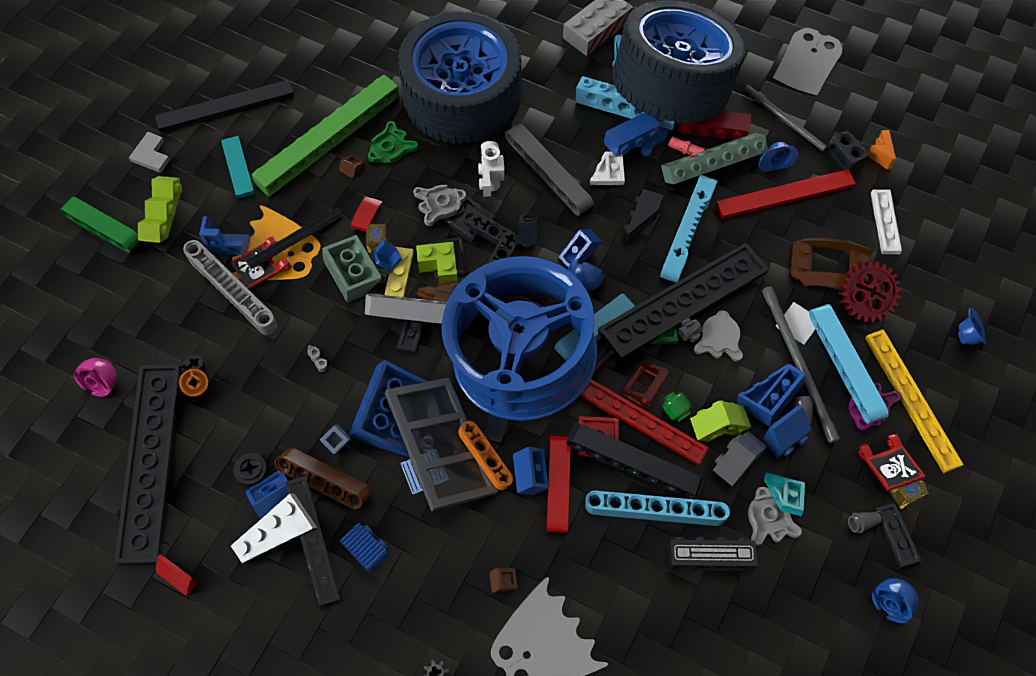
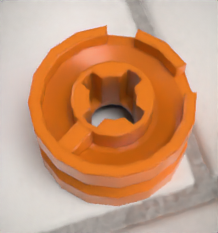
M198 369L185 371L179 379L180 391L189 397H196L202 394L208 386L206 374ZM191 379H195L197 381V385L195 387L189 385Z

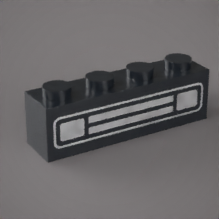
M675 537L668 544L669 570L754 571L758 566L756 543L744 537L737 538L736 540H728L725 537L715 538V540H707L705 537H697L694 540H686L685 537Z

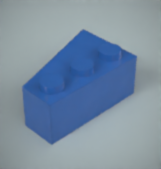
M787 364L769 375L764 381L754 384L751 389L738 394L737 404L743 405L747 413L770 427L801 389L806 374Z

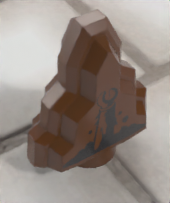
M451 281L449 284H440L437 287H421L418 289L417 295L424 300L448 302L451 294L460 282Z

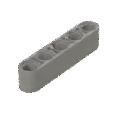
M366 294L365 314L442 324L447 302Z

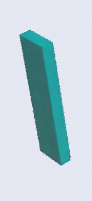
M235 136L221 140L237 199L255 194L239 137Z

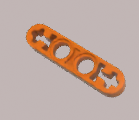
M465 421L458 430L460 438L492 484L499 490H506L513 481L512 474L479 427L472 421ZM475 444H482L484 447V451H479L475 447ZM486 460H493L496 467H490Z

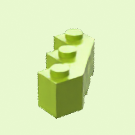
M158 176L152 179V197L145 200V219L138 222V241L160 243L168 238L182 192L180 178Z

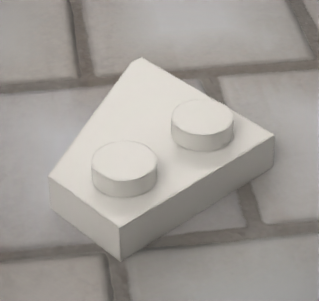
M605 152L593 177L590 179V185H624L623 154L615 157L612 152Z

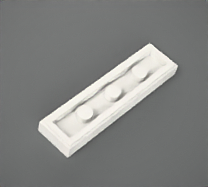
M872 190L871 198L881 254H900L902 249L891 191Z

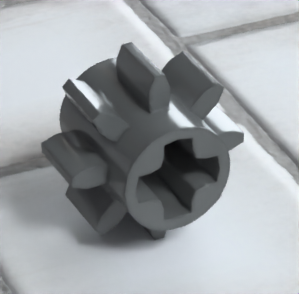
M687 318L681 322L678 332L684 341L689 339L692 343L701 336L702 327L696 319L691 321L690 318Z
M432 660L430 667L424 666L425 671H427V675L424 676L433 675V670L435 669L441 673L439 676H445V674L450 672L449 669L443 670V661L438 665Z

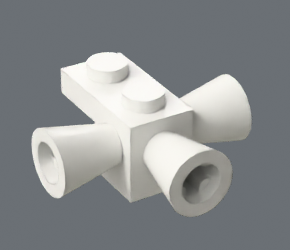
M487 141L481 145L482 164H478L479 175L483 176V179H479L480 190H483L484 197L491 196V191H496L500 187V181H504L503 155H499V145L494 141Z

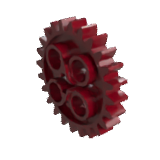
M866 261L865 264L858 263V267L852 266L853 272L846 271L848 278H842L845 285H839L840 288L844 289V292H840L839 295L844 296V299L840 301V303H846L843 309H850L848 315L853 316L855 314L854 319L859 320L861 318L862 322H867L868 320L869 322H875V319L882 321V316L888 318V312H895L892 306H899L896 299L902 297L897 295V292L902 291V289L896 286L901 281L894 280L897 274H891L892 268L886 269V264L879 266L878 261L873 262V264L871 261ZM865 275H868L869 281L867 284H865L863 280ZM882 283L885 284L884 292L880 290ZM856 284H858L862 288L870 289L871 292L881 295L885 299L883 300L877 295H870L871 293L869 291L856 287ZM856 292H859L861 296L858 301L855 299ZM873 300H876L877 307L875 309H873L872 307Z

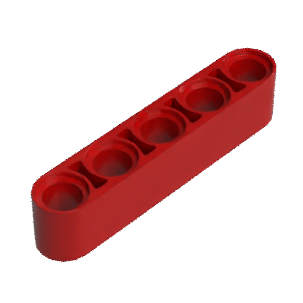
M550 435L547 532H568L570 447L566 444L568 436Z

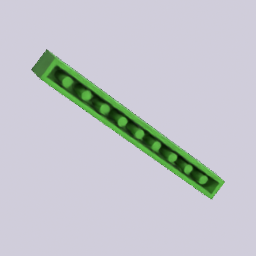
M386 75L376 79L371 85L364 88L355 97L349 99L347 103L337 108L334 113L324 118L322 122L312 127L306 134L299 137L294 143L284 148L281 153L271 158L265 165L251 174L255 185L270 197L399 98L398 85Z

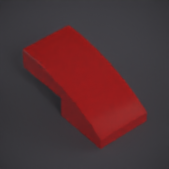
M365 197L355 213L351 228L368 232L375 223V216L382 208V201Z

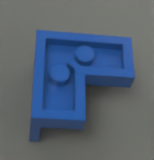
M203 216L199 236L211 254L243 255L247 253L250 241L249 235L221 234L219 229L213 227L209 218Z

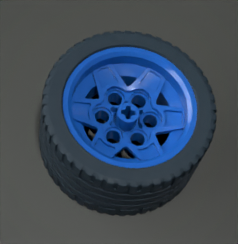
M657 0L644 3L632 10L626 19L612 71L613 82L618 92L622 94L621 96L628 103L655 118L658 117L661 120L665 119L676 123L707 121L716 117L725 109L746 56V43L742 34L732 23H729L723 16L718 15L714 11L712 12L710 9L696 6L693 3L689 4V2Z
M451 11L444 12V14H436V16L423 20L422 23L417 24L406 35L407 37L401 43L398 53L403 103L409 119L420 131L422 130L424 134H428L439 141L469 144L493 137V135L504 130L512 122L521 102L522 56L517 39L504 24H500L498 20L478 12Z

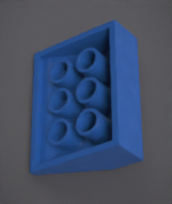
M386 360L379 363L368 385L349 436L366 444L409 456L385 392L388 389L428 381ZM434 391L398 398L408 423L424 419ZM420 429L411 431L414 440H416Z

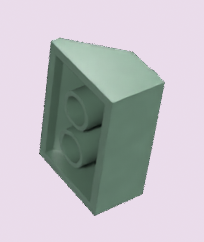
M357 235L322 248L323 261L347 303L365 296L381 280V275Z

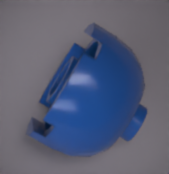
M572 259L568 271L582 283L587 291L597 289L603 282L606 273H602L601 269L589 263L583 262L581 265L577 264L579 260Z
M898 578L886 579L872 593V600L876 608L880 611L882 607L889 614L887 618L897 623L908 622L915 615L919 607V598L915 589L906 581Z

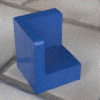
M384 239L372 251L376 264L390 273L402 260L398 249Z

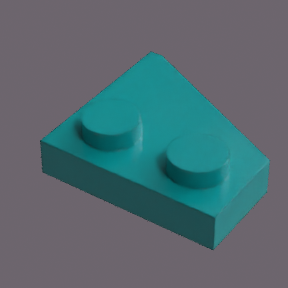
M766 472L764 481L780 511L802 516L804 511L805 483Z

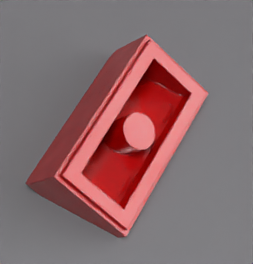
M163 555L157 557L156 573L184 595H189L197 585V581Z

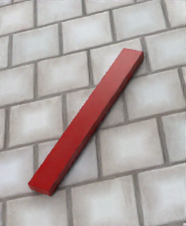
M848 169L716 202V207L721 218L725 219L852 188L856 183Z
M592 379L580 395L583 399L619 418V420L698 466L709 447Z

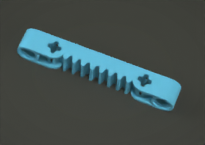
M700 175L662 268L661 278L675 283L679 281L686 263L690 244L703 211L708 208L718 180Z

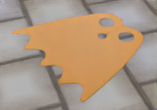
M261 205L260 208L264 216L260 220L250 222L255 233L250 237L247 252L263 244L271 236L275 237L278 242L302 227L281 214ZM310 235L272 257L276 265L283 258H287L292 268L288 271L280 272L268 280L296 279L308 275L312 268L311 260L318 254L321 247L319 241L313 235ZM305 243H311L314 248L311 252L305 253L302 250V246ZM293 251L294 255L288 256V252ZM242 255L235 256V257L232 258V260H235L236 258H238V257H240V256H242ZM296 262H303L305 264L304 270L300 272L295 271L293 266ZM237 272L232 273L237 279H240Z

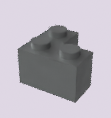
M749 431L744 435L740 433L727 445L726 448L729 449L727 453H722L716 459L715 463L717 466L713 471L733 486L759 458L767 446Z

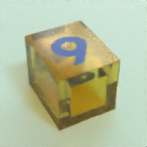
M385 224L367 225L366 245L368 253H372L383 239L387 241Z
M921 480L890 491L901 509L922 500L929 494L925 483Z

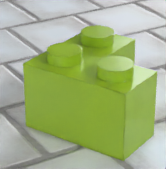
M453 242L416 246L419 273L438 270L439 285L449 284L451 281L458 282Z
M723 400L713 403L712 407L698 411L697 415L690 418L699 441L710 442L723 434L737 435L751 428L744 406L724 402Z

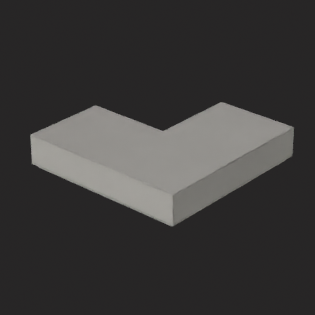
M147 132L130 155V161L161 173L170 161L167 155L157 152L164 142L163 137Z

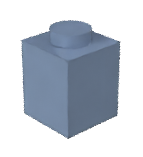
M334 425L320 439L333 454L339 453L352 440L339 425Z

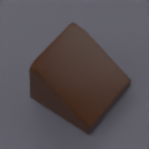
M350 155L341 160L339 170L354 178L366 162L354 155Z
M496 568L490 571L493 593L518 589L515 568Z

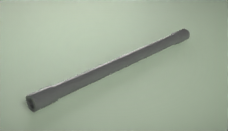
M766 287L762 290V293L773 313L797 369L806 374L804 385L811 397V401H813V406L820 419L829 444L838 442L840 440L839 434L828 415L781 310L773 287Z

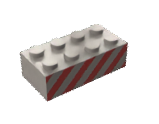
M594 0L564 24L563 38L587 56L625 26L626 19L633 10V6L624 0Z

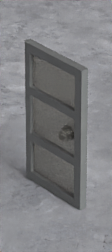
M450 378L386 390V398L431 511L498 493L497 488L492 484L459 436V428L468 420ZM476 443V444H475V447H476L479 451H481L480 448H479V446H478V443Z

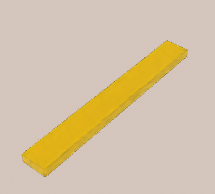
M884 329L867 335L865 339L893 388L900 393V400L943 474L963 466L964 464Z

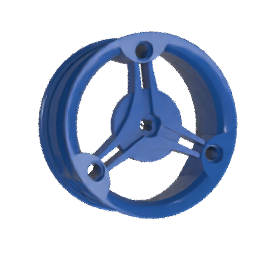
M536 257L503 258L476 269L462 280L451 294L442 318L444 346L453 362L459 386L468 399L481 410L493 416L514 421H530L548 417L572 404L586 389L594 374L597 361V345L593 332L594 311L592 302L582 283L562 266ZM519 295H538L561 303L540 308L534 303L527 301L504 303L500 300ZM488 306L494 308L496 312L492 311ZM480 312L490 321L489 335L491 342L502 353L500 369L492 371L485 376L467 362L460 350V341L465 330ZM571 323L579 335V341L569 359L551 374L534 381L524 382L522 377L518 375L524 358L536 353L544 346L549 332ZM510 357H515L512 371L507 370Z

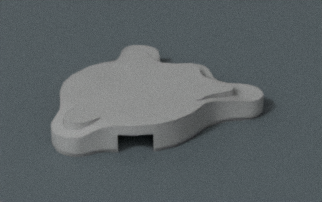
M439 185L431 189L421 187L414 189V196L424 201L418 207L425 214L424 222L427 226H432L439 219L455 215L460 209L461 204L466 200V192L464 190L455 188L453 190L448 188L447 185Z
M718 311L716 315L710 317L704 323L701 332L702 338L695 345L694 352L698 355L710 353L715 358H721L722 353L725 352L733 361L738 362L743 357L738 346L740 338L739 326L729 316L728 312Z
M758 488L755 498L748 508L749 522L753 527L750 541H755L756 546H760L767 535H770L776 543L780 542L784 536L798 538L802 534V529L792 521L790 513L780 511L768 488Z

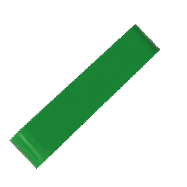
M74 196L60 209L62 214L68 219L128 253L139 243L138 233Z

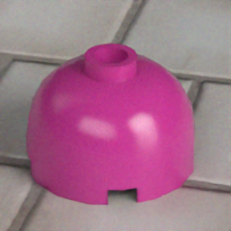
M100 358L85 360L74 373V378L82 389L86 390L88 388L94 391L91 393L92 395L100 397L107 396L117 380V373L108 360Z

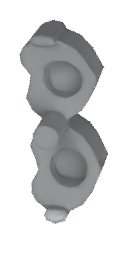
M309 345L307 350L308 356L315 362L319 372H325L327 360L320 358L318 348Z

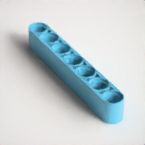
M827 304L810 310V319L865 422L870 424L887 418L889 415L888 409L832 307Z
M591 491L588 493L585 501L586 511L593 515L721 526L730 514L729 507L722 502L605 491ZM595 499L599 501L600 505L592 506L589 501ZM616 501L620 504V507L613 508L610 502ZM637 503L640 505L641 509L634 510L631 507V504ZM658 505L661 511L655 512L651 506ZM679 507L682 513L677 514L672 508ZM693 509L701 510L703 515H696L693 512ZM714 511H720L723 514V518L717 517Z

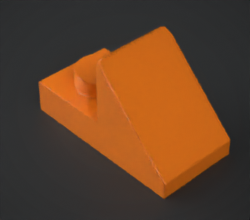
M882 130L879 138L876 139V145L870 147L868 154L869 158L886 169H891L896 157L889 130Z

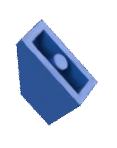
M580 229L560 254L559 258L568 268L572 259L579 260L577 264H580L596 251L602 241L591 229Z

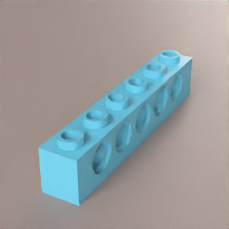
M582 76L576 87V103L631 119L644 113V111H640L637 107L635 108L631 103H628L621 96L622 94L618 92L615 85ZM658 117L655 118L659 122L660 127L673 130L676 122H670L665 119L661 120Z

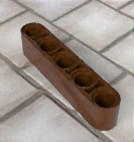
M295 448L287 449L275 460V466L281 473L293 479L306 476L309 487L352 509H359L371 497V489L365 483Z

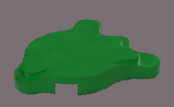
M389 121L385 130L372 139L368 159L372 163H393L401 159L404 154L417 151L418 143L416 141H406L407 133L398 130L396 123Z

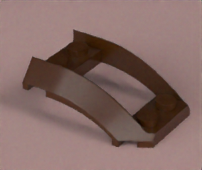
M807 238L795 241L792 251L791 275L795 279L802 281L803 287L821 286L844 291L839 285H845L842 278H848V275L831 272H811L813 247H826L850 252L849 271L853 272L852 266L858 267V263L865 264L866 261H870V255L874 251L837 239ZM865 275L863 278L865 284L869 281L868 275ZM856 284V287H858V288H860V289H864V290H867V291L870 290V289L862 288L861 286H859L858 284Z

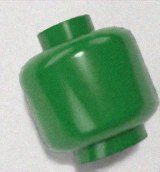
M673 391L664 397L666 401L662 407L671 420L677 419L679 422L691 414L692 404L684 393L679 392L675 394Z

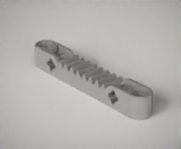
M192 240L184 245L183 251L189 262L217 290L219 289L221 294H224L260 333L270 335L276 331L277 323L272 312L200 242Z

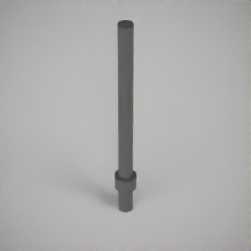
M749 85L746 86L744 91L751 95L755 102L761 103L822 152L825 151L827 146L767 100L764 94L757 92Z

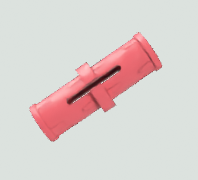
M672 136L668 146L681 151L685 155H693L705 150V148L691 144V141L686 142Z

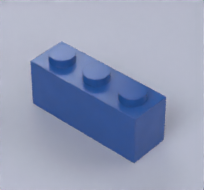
M642 113L606 131L604 144L615 157L626 154L629 150L640 147L649 140H654L658 136L660 124L652 115Z

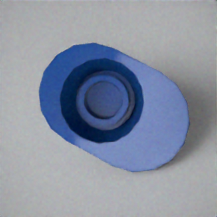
M776 142L761 157L759 167L762 171L787 168L797 160L798 151L795 147L789 146L784 142Z
M969 308V317L959 324V339L962 344L975 345L981 342L987 344L982 321L973 308Z

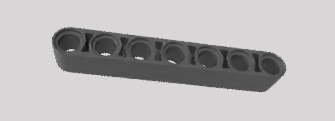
M520 123L505 132L506 139L576 215L579 216L594 206L590 195L524 125Z

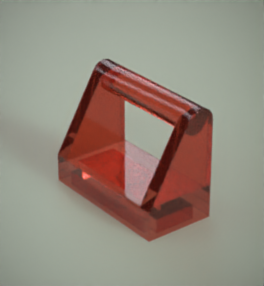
M641 361L621 393L648 409L667 379L669 370ZM644 370L656 377L645 394L631 390Z

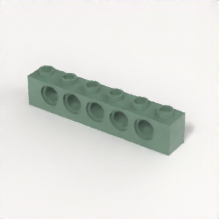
M754 133L661 165L665 182L676 184L768 151L765 134Z

